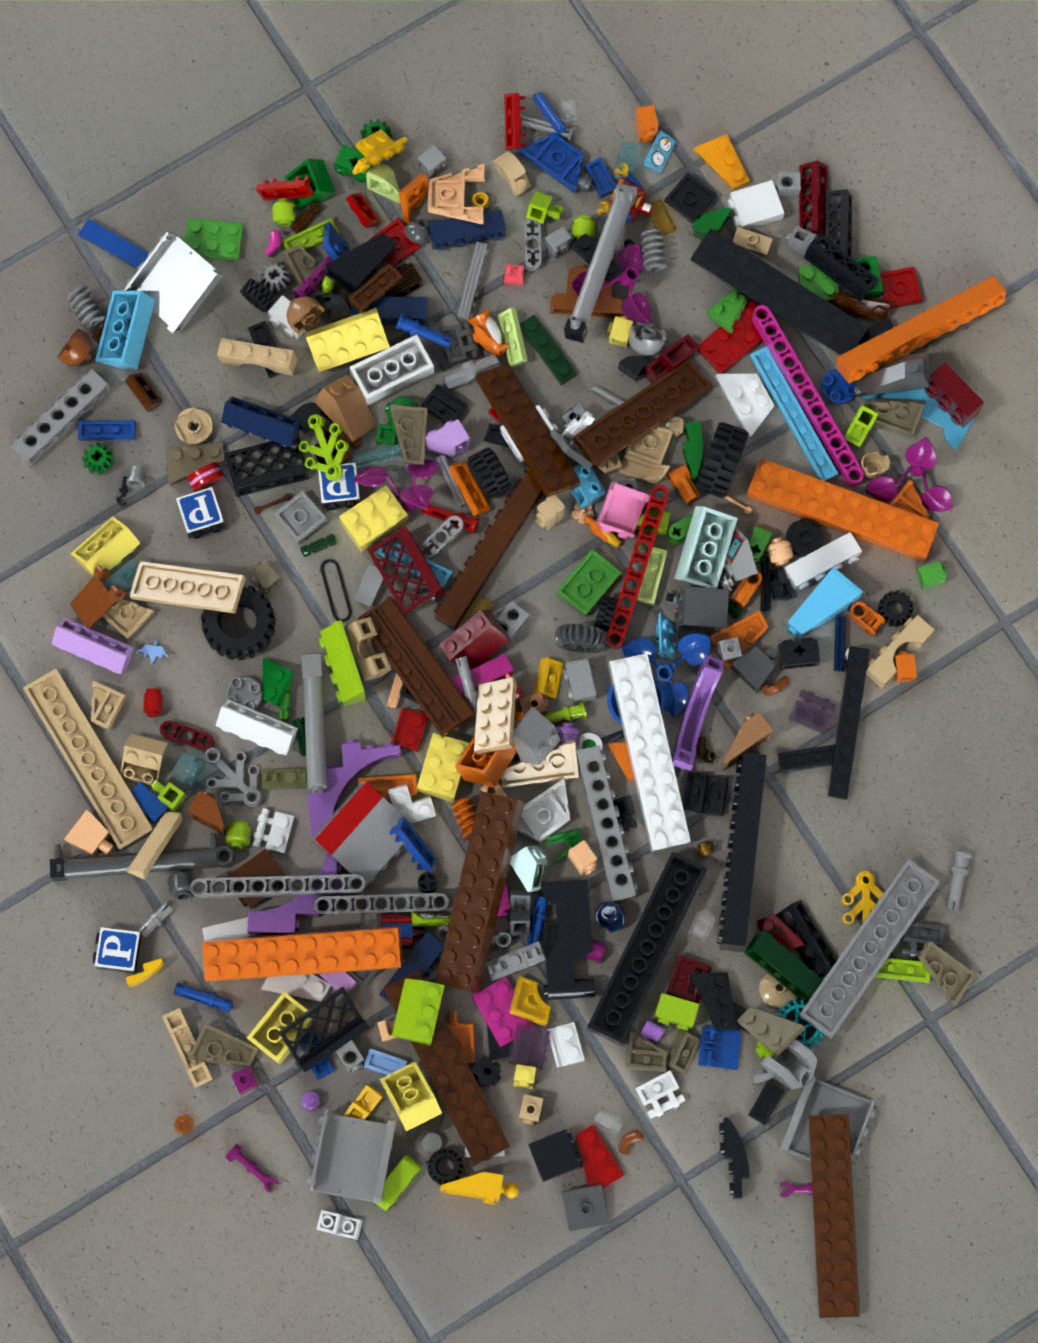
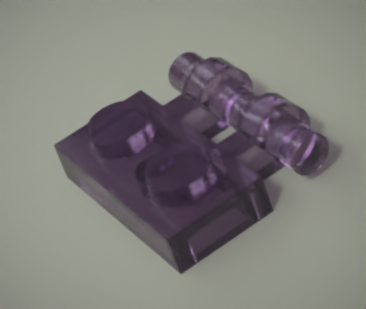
M801 689L799 697L805 699V701L802 703L796 700L788 719L824 734L832 715L825 713V711L829 709L834 712L836 704L830 702L827 698L822 699L814 695L811 691L806 692ZM810 702L821 706L820 710L809 706Z
M517 1024L509 1063L530 1066L531 1060H535L536 1069L542 1070L544 1062L546 1063L547 1056H545L547 1046L550 1045L551 1041L549 1039L550 1031L543 1029L542 1036L540 1037L536 1036L537 1028ZM535 1042L540 1043L538 1054L533 1053Z

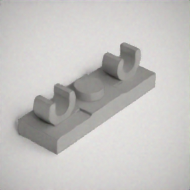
M538 941L486 963L492 981H496L547 960L541 942Z

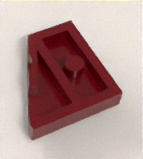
M776 914L757 920L760 932L770 933L778 943L786 946L789 951L806 945Z

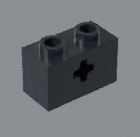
M808 637L797 642L789 639L782 641L778 645L780 670L819 666L820 656L817 639L812 640V638ZM796 650H799V652L802 653L801 656H798V653H795Z

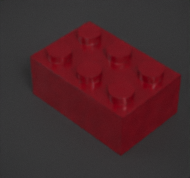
M946 362L929 376V387H924L926 395L931 399L934 398L939 408L943 412H947L951 416V420L962 428L980 413L984 401Z

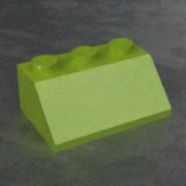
M405 978L392 1037L431 1045L445 985Z

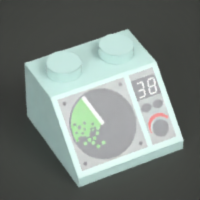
M526 846L511 857L510 864L527 892L542 890L541 882L545 880L548 865L545 857L547 855L543 848L539 846Z

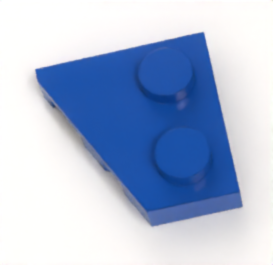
M331 222L327 223L324 226L327 232L323 234V248L333 261L349 252L350 249L347 241L341 238Z

